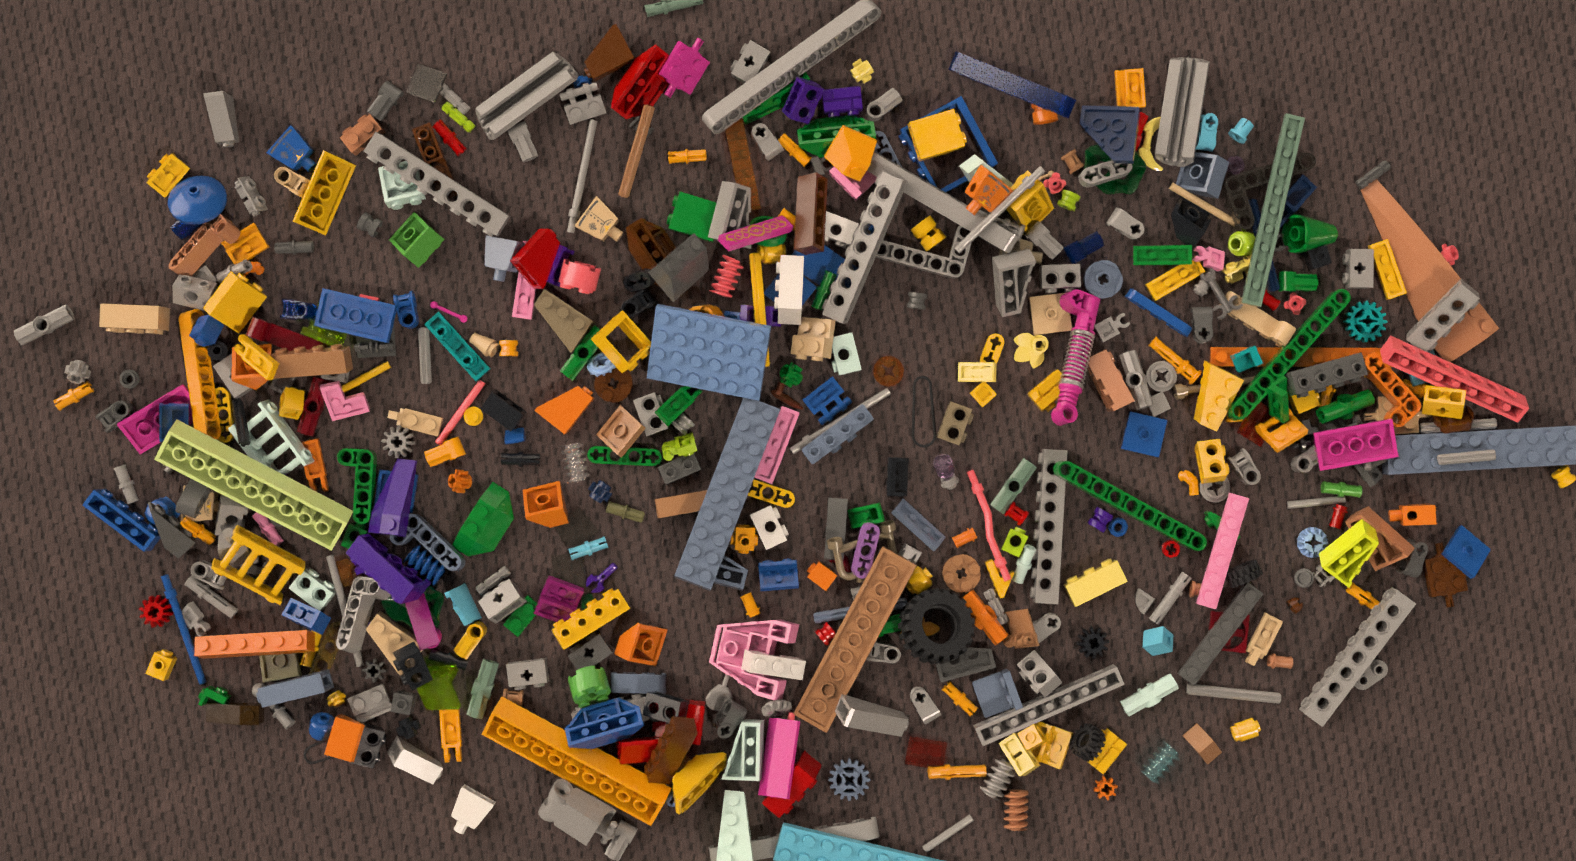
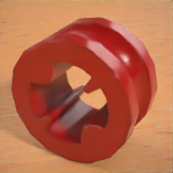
M1169 540L1162 545V553L1166 557L1174 558L1180 552V546L1175 541ZM1170 544H1173V548H1175L1176 551L1171 552L1172 554L1170 555L1168 554L1169 551L1166 550L1167 545L1170 546Z

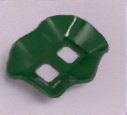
M1097 144L1085 150L1084 169L1098 165L1099 161H1111ZM1135 151L1134 164H1132V169L1126 175L1125 180L1115 179L1096 185V187L1105 194H1133L1137 190L1146 171L1145 161ZM1108 170L1107 174L1103 176H1110V171ZM1086 174L1085 179L1091 180L1094 176L1088 177Z
M429 585L424 594L426 600L432 603L430 613L434 626L437 627L440 623L439 615L444 595ZM391 595L388 599L382 600V606L392 620L405 622L413 629L405 603H396L391 598Z

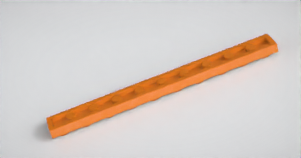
M1210 347V363L1218 367H1234L1230 355L1248 347ZM1256 347L1263 364L1255 367H1265L1282 347ZM1308 348L1292 367H1310L1361 352L1363 356L1378 354L1381 357V348ZM1289 350L1285 352L1286 358L1289 360L1292 358V353Z

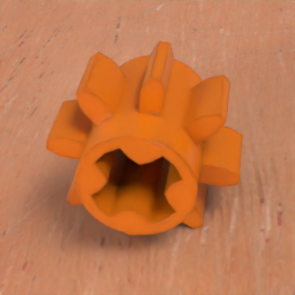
M455 469V474H450L448 478V485L456 493H465V489H469L472 485V477L468 475V471Z
M1102 775V780H1095L1097 787L1093 788L1094 792H1099L1097 796L1099 799L1105 796L1109 800V796H1116L1114 789L1118 788V786L1111 784L1113 782L1112 777L1106 780ZM1105 784H1107L1110 787L1107 788V792H1104L1102 790Z

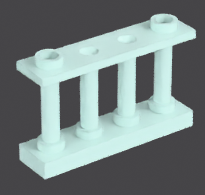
M269 399L258 403L262 411L247 422L251 442L249 445L242 447L247 456L285 476L299 464L306 466L313 463L315 460L312 458L311 452L304 447L283 417L279 416L277 406ZM267 417L273 427L256 440L250 433V430ZM233 424L228 430L238 442L236 426ZM276 433H279L285 442L267 455L262 449V445ZM290 448L296 455V458L281 470H278L273 461Z

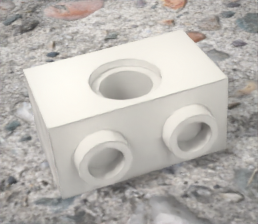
M826 211L825 241H828V239L836 241L835 245L846 248V245L851 246L853 233L859 223ZM832 226H839L841 233L833 235L830 231Z
M769 505L750 514L766 550L787 541L786 536L789 533L785 525H780L778 518L781 516L776 507L772 508ZM768 521L776 524V529L772 532L765 529V524Z

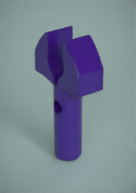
M612 563L599 576L591 574L587 578L586 587L592 581L598 580V586L592 593L601 592L605 588L603 586L604 580L618 568L617 565Z

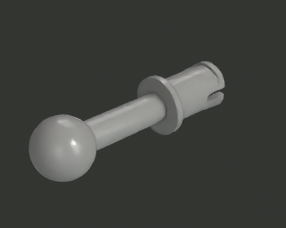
M257 683L253 686L252 694L256 698L257 689L266 686L265 684ZM278 704L269 706L274 712L272 717L277 718L285 729L294 725L296 721L286 712L285 706L279 707Z

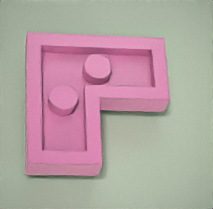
M340 381L320 385V390L332 421L370 412L364 392L345 397Z

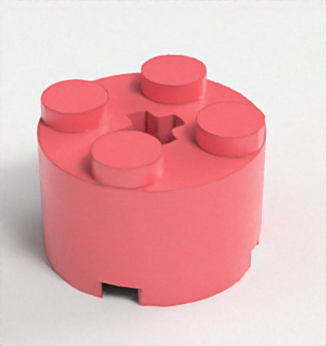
M570 259L563 260L558 280L560 287L566 289H574L576 287L579 288L578 292L585 294L596 291L601 272L600 267L595 268L594 265L574 261L573 263L569 261Z

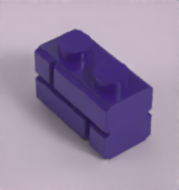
M860 86L826 89L822 93L824 115H828V118L840 117L841 113H847L848 116L859 115V112L863 109Z

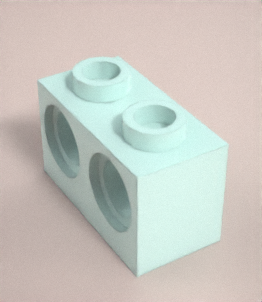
M311 568L309 570L305 569L301 575L297 576L289 589L312 607L322 611L336 594L334 585L327 580L322 581L318 578L319 574ZM305 577L311 582L309 588L303 585ZM320 589L325 591V599L319 598L318 591Z

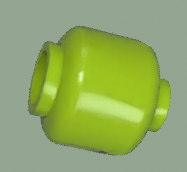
M1247 231L1235 232L1228 240V249L1235 256H1249L1253 252L1256 237Z

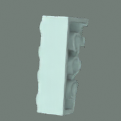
M725 790L716 861H754L746 795L740 791Z

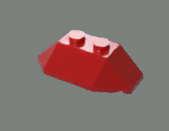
M654 45L636 57L614 89L611 108L624 119H630L631 117L640 116L644 105L654 106L669 84L665 78L659 75L669 55L659 46Z

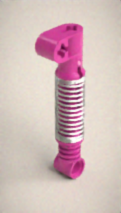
M1078 289L1067 292L1060 297L1061 308L1068 313L1076 315L1077 318L1075 327L1071 329V338L1069 339L1070 342L1068 343L1069 346L1067 347L1068 350L1064 359L1065 363H1063L1064 367H1062L1063 371H1061L1062 375H1060L1061 379H1059L1058 388L1060 394L1058 403L1051 413L1052 421L1059 426L1072 423L1078 417L1076 406L1079 394L1082 393L1084 388L1083 384H1085L1084 380L1090 360L1089 356H1091L1090 352L1092 351L1091 348L1095 338L1094 326L1100 304L1098 297Z

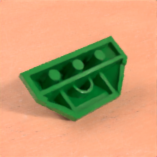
M855 115L814 119L803 128L797 130L799 147L822 158L842 125L876 139L874 122Z
M494 482L491 483L459 530L452 545L455 549L466 556L495 550L514 520L509 491Z

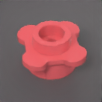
M1055 172L1043 184L1049 188L1051 194H1056L1063 190L1066 186V181L1060 178L1059 173Z
M1443 244L1442 256L1450 265H1454L1455 260L1459 257L1458 250L1453 245L1447 247L1446 244Z
M1292 292L1289 295L1290 298L1284 302L1283 306L1285 309L1291 310L1294 315H1299L1301 313L1300 310L1307 302L1305 298L1297 296V293Z

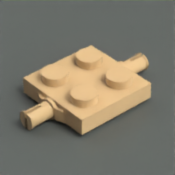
M1385 396L1376 397L1377 407L1375 413H1364V421L1383 420L1384 415L1393 405ZM1407 402L1406 407L1411 411L1412 405L1410 402ZM1420 410L1404 426L1394 428L1395 435L1419 433V418H1430L1431 415L1422 414V410ZM1394 414L1392 420L1395 424L1398 422V417Z

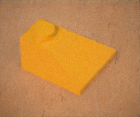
M842 125L824 157L843 175L860 182L870 166L877 140Z

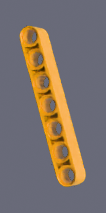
M193 309L183 312L179 316L193 425L198 431L217 440L221 436V427L211 358L208 355L209 345L205 347L200 346L189 336L198 317L204 316V314L199 309Z

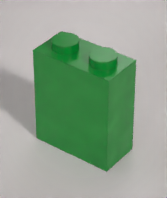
M679 192L678 196L675 195L672 206L675 208L673 214L669 213L666 223L669 225V230L688 236L695 233L699 239L713 243L714 239L708 238L716 202Z

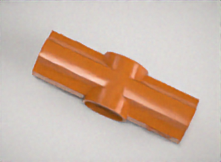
M971 590L962 597L967 602L965 604L966 607H971L973 611L970 615L971 618H975L976 624L974 625L978 629L983 630L994 645H997L1009 635L998 622L994 610L989 605H985L974 590Z

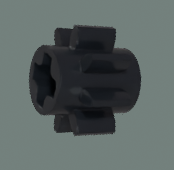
M412 716L398 722L399 727L396 728L399 737L404 736L405 740L419 734L417 730L421 728L418 719L413 721Z

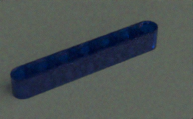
M955 52L948 69L1066 118L1070 117L1076 103L1074 98L959 52Z

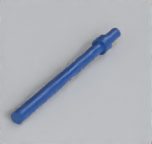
M163 575L161 579L165 588V597L169 599L198 683L199 685L204 684L207 681L198 657L194 656L195 648L176 597L178 595L177 591L173 588L169 575Z

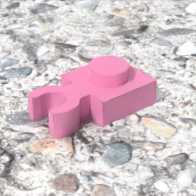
M1202 246L1193 248V251L1199 253V256L1192 257L1193 261H1203V267L1212 268L1218 272L1223 270L1224 251L1212 247L1204 248Z

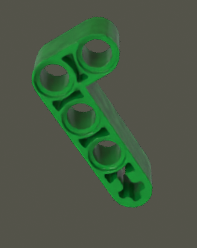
M345 448L338 452L337 460L344 466H356L353 519L357 524H367L370 522L371 512L374 508L377 455L373 450ZM346 452H349L352 456L350 462L344 460ZM365 453H368L371 456V460L369 463H365L363 461V455ZM364 472L370 475L367 483L362 480ZM363 491H366L369 496L366 502L360 496ZM359 505H368V507H359ZM363 508L364 514H367V518L364 519L359 517V514L363 513Z

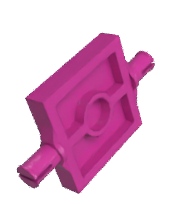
M697 38L692 47H688L683 42H677L659 72V75L670 84L664 95L671 98L676 89L691 95L710 63L698 52L704 41Z

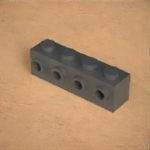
M1361 352L1288 372L1284 376L1287 377L1289 396L1297 395V398L1308 396V391L1314 390L1315 393L1327 390L1326 386L1329 385L1336 388L1343 386L1344 381L1350 380V383L1361 381V376L1368 375Z

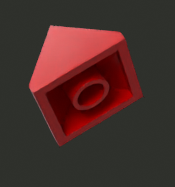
M653 736L617 741L616 747L620 764L648 762L652 751L655 750L659 738Z

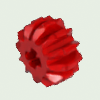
M152 595L149 596L148 600L142 601L145 607H140L139 610L144 612V614L140 615V618H146L144 624L150 623L151 627L154 628L157 625L159 627L164 626V622H170L168 616L173 615V612L168 611L169 608H172L171 604L166 605L168 599L164 598L162 600L161 595L156 597ZM158 608L159 612L154 614L153 610Z

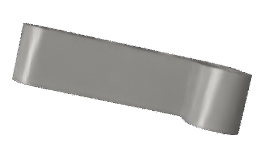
M360 576L355 578L352 583L336 639V646L340 650L356 654L361 650L375 599L386 600L390 597V594L382 590L373 578Z

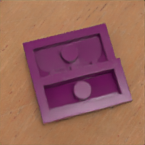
M548 575L534 614L555 622L563 618L565 622L571 618L569 614L577 610V606L584 593V588Z

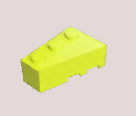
M1361 519L1319 553L1322 568L1350 588L1353 578L1356 574L1360 573L1361 566L1365 561H1368L1379 544L1376 529Z

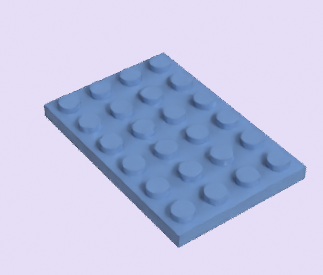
M657 304L647 378L759 401L771 326Z

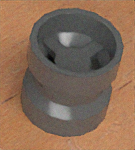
M364 212L356 228L361 231H368V235L375 238L378 234L376 229L378 226L382 227L383 221L378 218L374 219L371 214Z

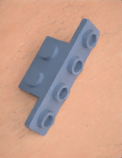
M862 404L803 447L802 452L810 463L814 464L829 452L834 454L841 449L840 444L845 440L849 443L856 438V432L874 418Z

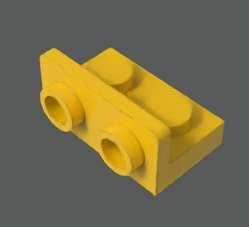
M166 153L159 161L162 165L157 170L154 168L147 175L149 180L146 183L165 198L191 169L177 158L174 153L170 155Z

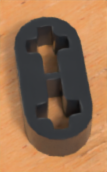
M642 269L624 277L623 283L625 288L630 292H635L654 284L656 281L648 273L651 269Z

